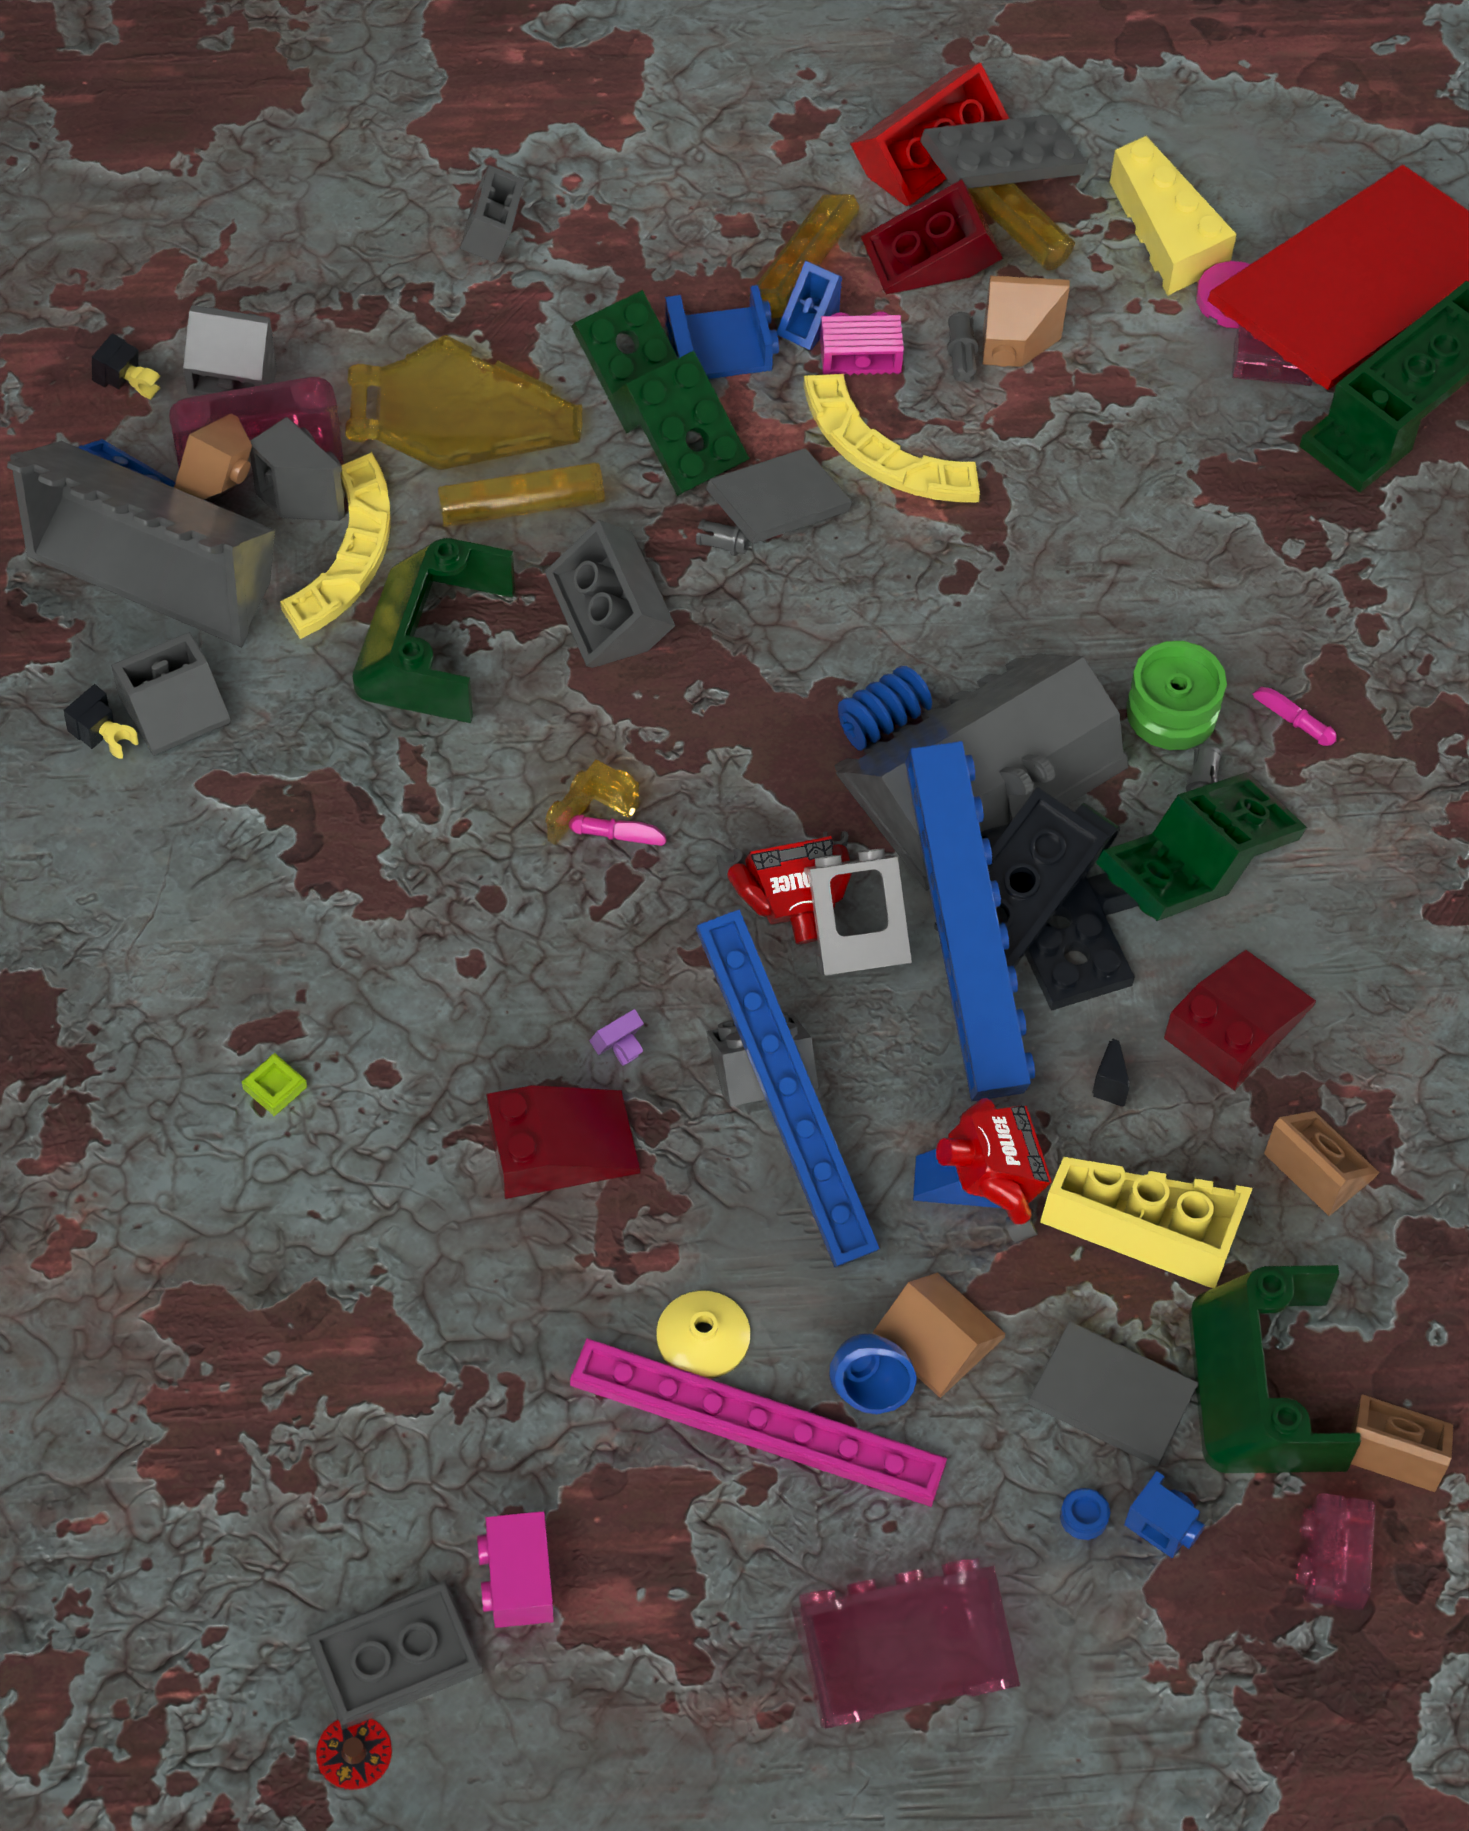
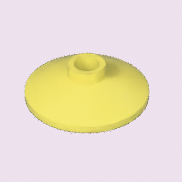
M713 1291L689 1292L673 1300L662 1312L657 1324V1345L663 1359L669 1366L712 1379L729 1373L744 1359L750 1344V1325L744 1311L729 1297ZM699 1323H708L712 1326V1329L709 1332L702 1333L695 1326Z

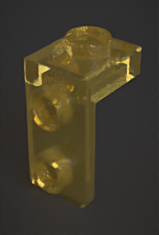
M595 759L586 772L582 770L575 776L571 783L570 791L562 801H555L549 808L545 817L548 841L557 845L570 829V819L573 816L582 814L593 799L630 819L639 807V783L627 772L615 770Z

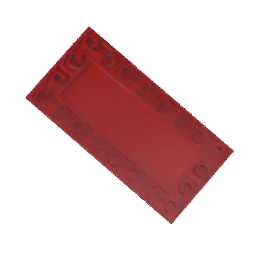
M1402 164L1212 289L1207 301L1219 309L1224 316L1234 320L1250 332L1255 339L1262 341L1281 355L1285 361L1292 363L1308 375L1313 382L1329 390L1466 280L1469 282V210Z

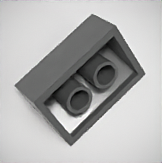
M598 520L545 571L585 664L588 667L594 668L647 652L676 626L632 531Z

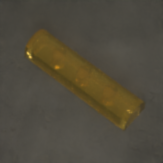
M1014 183L969 188L978 205L1045 270H1054L1068 259L1075 242Z
M854 194L823 195L756 285L759 286L762 301H769L771 318L783 316L804 262L809 261L820 266L857 216L859 205Z
M599 463L438 487V505L443 527L597 504L605 501L604 485Z

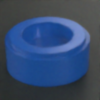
M1080 1488L1070 1492L1064 1499L1060 1511V1520L1065 1531L1081 1540H1090L1101 1535L1106 1529L1110 1517V1507L1105 1497L1096 1490L1089 1488Z

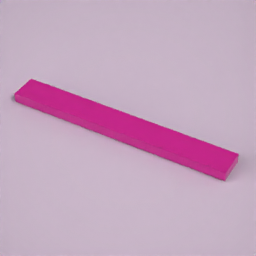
M588 1338L585 1341L570 1378V1386L929 1507L933 1505L947 1462L945 1457Z

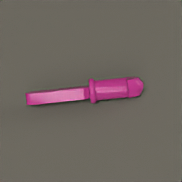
M1260 687L1253 693L1254 699L1288 722L1293 723V727L1300 728L1318 740V744L1329 746L1336 742V732L1331 726L1327 727L1308 714L1306 709L1302 710L1284 695L1266 687Z
M584 814L573 816L569 822V828L578 835L589 834L608 837L609 840L616 838L617 840L663 846L667 842L664 832L654 825L642 822L616 821L614 818L606 820L585 817Z

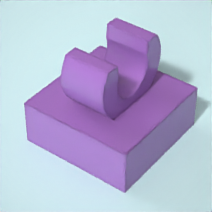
M633 1009L598 1030L589 1041L598 1056L613 1048L617 1059L624 1066L638 1058V1055L643 1052L641 1045L633 1035L644 1023L637 1011Z

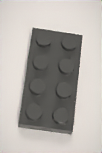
M1052 115L924 129L920 140L952 185L962 179L968 189L1082 175L1088 163Z

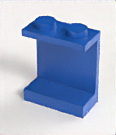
M758 285L750 286V307L685 315L681 295L665 297V326L670 344L678 358L694 350L708 379L772 371L773 354L779 353V342L776 330L769 329L768 324H771L770 304L768 300L762 301Z

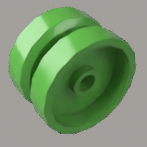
M1165 641L1150 647L1138 658L1133 672L1131 689L1126 705L1128 722L1139 737L1150 745L1159 748L1187 750L1202 744L1214 732L1227 686L1225 669L1215 655L1202 646L1190 642Z

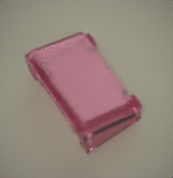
M306 377L189 397L176 402L169 412L178 470L189 434L230 413L239 418L250 441L285 417H288L299 428H306L320 448L325 452H332L340 464H344L338 408L334 390L327 380L320 377Z

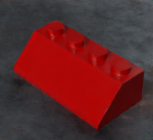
M981 62L953 69L851 142L850 145L867 177L903 205L910 206L947 179L920 142L924 129L1007 120L1009 117Z

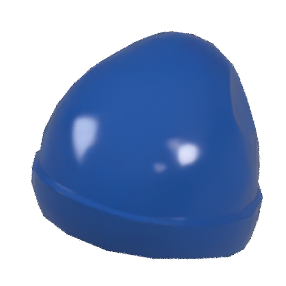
M859 1334L847 1339L841 1344L830 1364L829 1377L836 1393L849 1405L865 1413L881 1414L894 1411L908 1401L915 1389L916 1373L906 1352L896 1343L876 1334Z

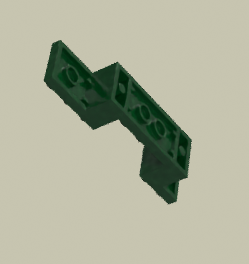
M1466 280L1338 382L1328 416L1302 436L1299 447L1359 493L1412 451L1421 419L1469 381V282Z

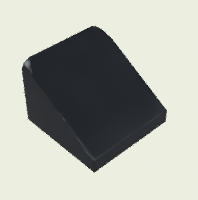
M1107 873L1087 878L1105 916L1138 906V903L1127 892L1114 885L1108 879Z
M1112 1039L1108 1043L1097 1071L1092 1093H1094L1093 1097L1123 1107L1126 1103L1130 1083L1119 1040Z

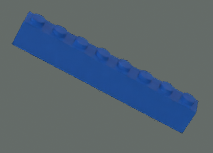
M963 741L911 748L905 761L971 1102L982 1098L991 1099L1024 1094L1031 1084L1030 1079L1035 1078V1066L1031 1052H1024L1021 1036L1026 1035V1020L1023 1010L1016 1009L1013 993L1018 990L1017 975L1014 966H1007L1004 950L1009 949V936L1006 924L999 923L996 907H1000L1001 904L1000 890L996 880L990 881L987 865L992 864V851L988 838L982 839L979 823H982L984 820L981 798L973 796L971 781L975 780L974 761L971 754L965 755Z

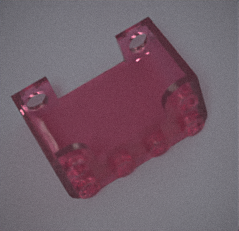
M969 1558L941 1564L943 1574L924 1577L923 1569L894 1574L896 1584L877 1588L875 1579L847 1584L848 1594L835 1597L834 1589L800 1594V1605L792 1606L791 1609L821 1728L827 1729L873 1719L875 1714L966 1695L972 1697L1020 1686L995 1566H980L979 1558Z

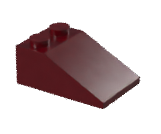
M962 179L861 236L886 294L970 278L1003 259L980 206Z
M1245 949L1199 982L1171 1011L1164 1039L1235 1091L1313 1008L1316 1000Z
M530 1085L486 1094L488 1121L505 1199L640 1174V1166L621 1090Z

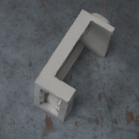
M884 848L858 852L859 860L842 862L841 855L814 858L815 866L804 868V873L809 875L819 947V954L816 955L818 973L824 976L912 963L898 857L885 856ZM866 870L879 871L882 877L887 914L886 928L876 932L849 936L839 935L835 924L830 887L831 879L838 874Z

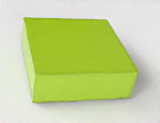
M274 1053L242 1081V1087L267 1111L276 1116L307 1088L306 1079Z

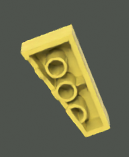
M1147 136L1115 150L1110 184L1127 217L1132 218L1136 226L1135 233L1140 243L1145 244L1150 254L1149 261L1154 271H1159L1163 279L1162 286L1167 296L1198 282L1204 271L1213 265L1231 261L1237 234Z
M1063 1157L1049 1190L1040 1223L1213 1289L1218 1283L1253 1188L1236 1185L1235 1190L1213 1187V1181L1194 1179L1193 1183L1166 1179L1165 1173L1148 1171L1147 1175L1126 1173L1122 1166Z

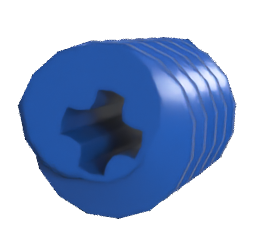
M899 666L892 674L882 676L879 682H872L865 690L856 691L852 698L846 697L841 700L838 705V718L847 739L857 750L862 751L867 747L865 737L875 743L880 739L879 729L884 734L889 735L894 731L893 722L900 727L907 724L906 714L911 718H918L921 715L920 705L928 711L932 708V697L927 684L920 675L907 666Z

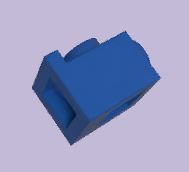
M1156 1471L1130 1506L1124 1526L1173 1559L1182 1545L1188 1549L1194 1545L1202 1533L1205 1524L1197 1520L1200 1511L1194 1508L1193 1502L1180 1491L1174 1489L1169 1491L1162 1486L1165 1476Z

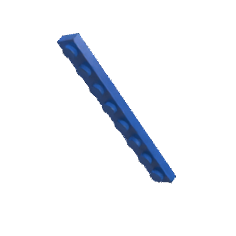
M740 909L697 925L696 931L834 1267H839L880 1249Z

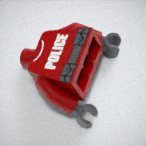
M824 831L822 838L750 851L745 859L746 866L743 863L742 851L736 848L733 849L735 860L732 862H725L721 859V855H717L719 875L723 879L729 880L737 894L758 915L767 917L771 925L791 921L797 945L815 942L818 940L809 875L804 873V868L815 866L814 858L841 855L842 862L850 861L847 849L849 834L846 831H842L840 841H833L831 836H827L828 832ZM852 873L838 874L831 879L830 887L833 909L835 908V903L843 899Z
M982 1098L961 1114L959 1124L948 1134V1138H942L938 1142L936 1157L942 1166L956 1167L962 1189L967 1194L984 1197L1006 1210L1008 1217H1006L1007 1230L1013 1241L1017 1243L1038 1235L1032 1223L1035 1214L1033 1209L1030 1208L1029 1203L1052 1181L1027 1106L997 1109L992 1100Z

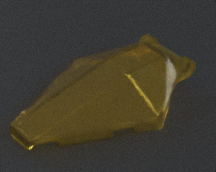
M444 335L418 348L417 351L407 354L405 359L379 367L355 364L348 369V383L351 386L350 419L347 420L345 426V436L350 441L363 442L367 439L378 440L437 470H443L579 443L582 434V404L574 405L551 394L552 386L497 360L495 365L472 355V347ZM370 385L378 386L375 420L366 418L367 387Z

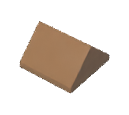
M1315 1111L1280 1117L1273 1126L1264 1152L1328 1216L1333 1214L1379 1174L1362 1155Z
M938 1272L908 1282L873 1331V1334L887 1338L901 1347L910 1358L916 1376L940 1398L997 1346L1006 1335Z
M1361 1394L1350 1433H1360L1361 1443L1351 1464L1435 1492L1452 1458L1453 1424Z

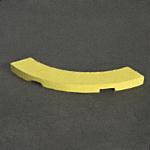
M844 374L804 376L803 385L806 400L819 429L830 444L859 470L877 481L916 496L951 502H979L980 491L975 462L949 461L925 455L919 458L900 450V445L886 438L875 428L871 430L860 418L859 411L847 390Z
M372 452L341 465V483L349 506V524L343 542L336 554V560L326 573H321L309 585L294 595L280 601L281 610L300 639L318 631L347 610L368 587L384 558L391 527L390 502L385 478Z

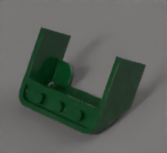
M442 538L427 545L391 568L353 671V685L358 697L367 702L471 723L473 711L470 677L432 670V647L427 641L414 637L433 581L513 598L515 593L513 551L452 538Z
M1338 1265L1264 1266L1208 1290L1194 1300L1189 1313L1194 1375L1195 1381L1198 1382L1196 1395L1202 1453L1208 1465L1216 1471L1222 1473L1348 1471L1361 1443L1360 1433L1311 1434L1308 1412L1299 1402L1290 1398H1269L1259 1313H1277L1288 1306H1327L1340 1274Z

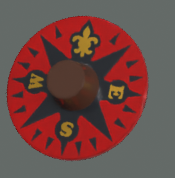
M368 1719L342 1730L339 1720L334 1721L322 1733L316 1749L317 1764L323 1776L333 1785L348 1790L362 1789L378 1781L386 1772L392 1757V1745L389 1735L383 1726L374 1719Z

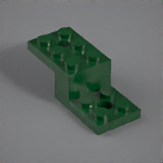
M643 290L571 325L626 434L642 427L677 496L750 459L696 353L693 350L679 358L677 357ZM626 334L631 337L635 345L633 353L626 354L618 349L616 345L617 335ZM689 431L697 432L702 436L704 440L702 451L696 452L688 447L686 435Z
M1245 772L1178 794L1152 834L1103 850L1096 864L1107 873L1108 879L1114 885L1122 888L1138 903V907L1143 913L1159 921L1228 895L1254 856L1298 841L1308 827L1249 773Z

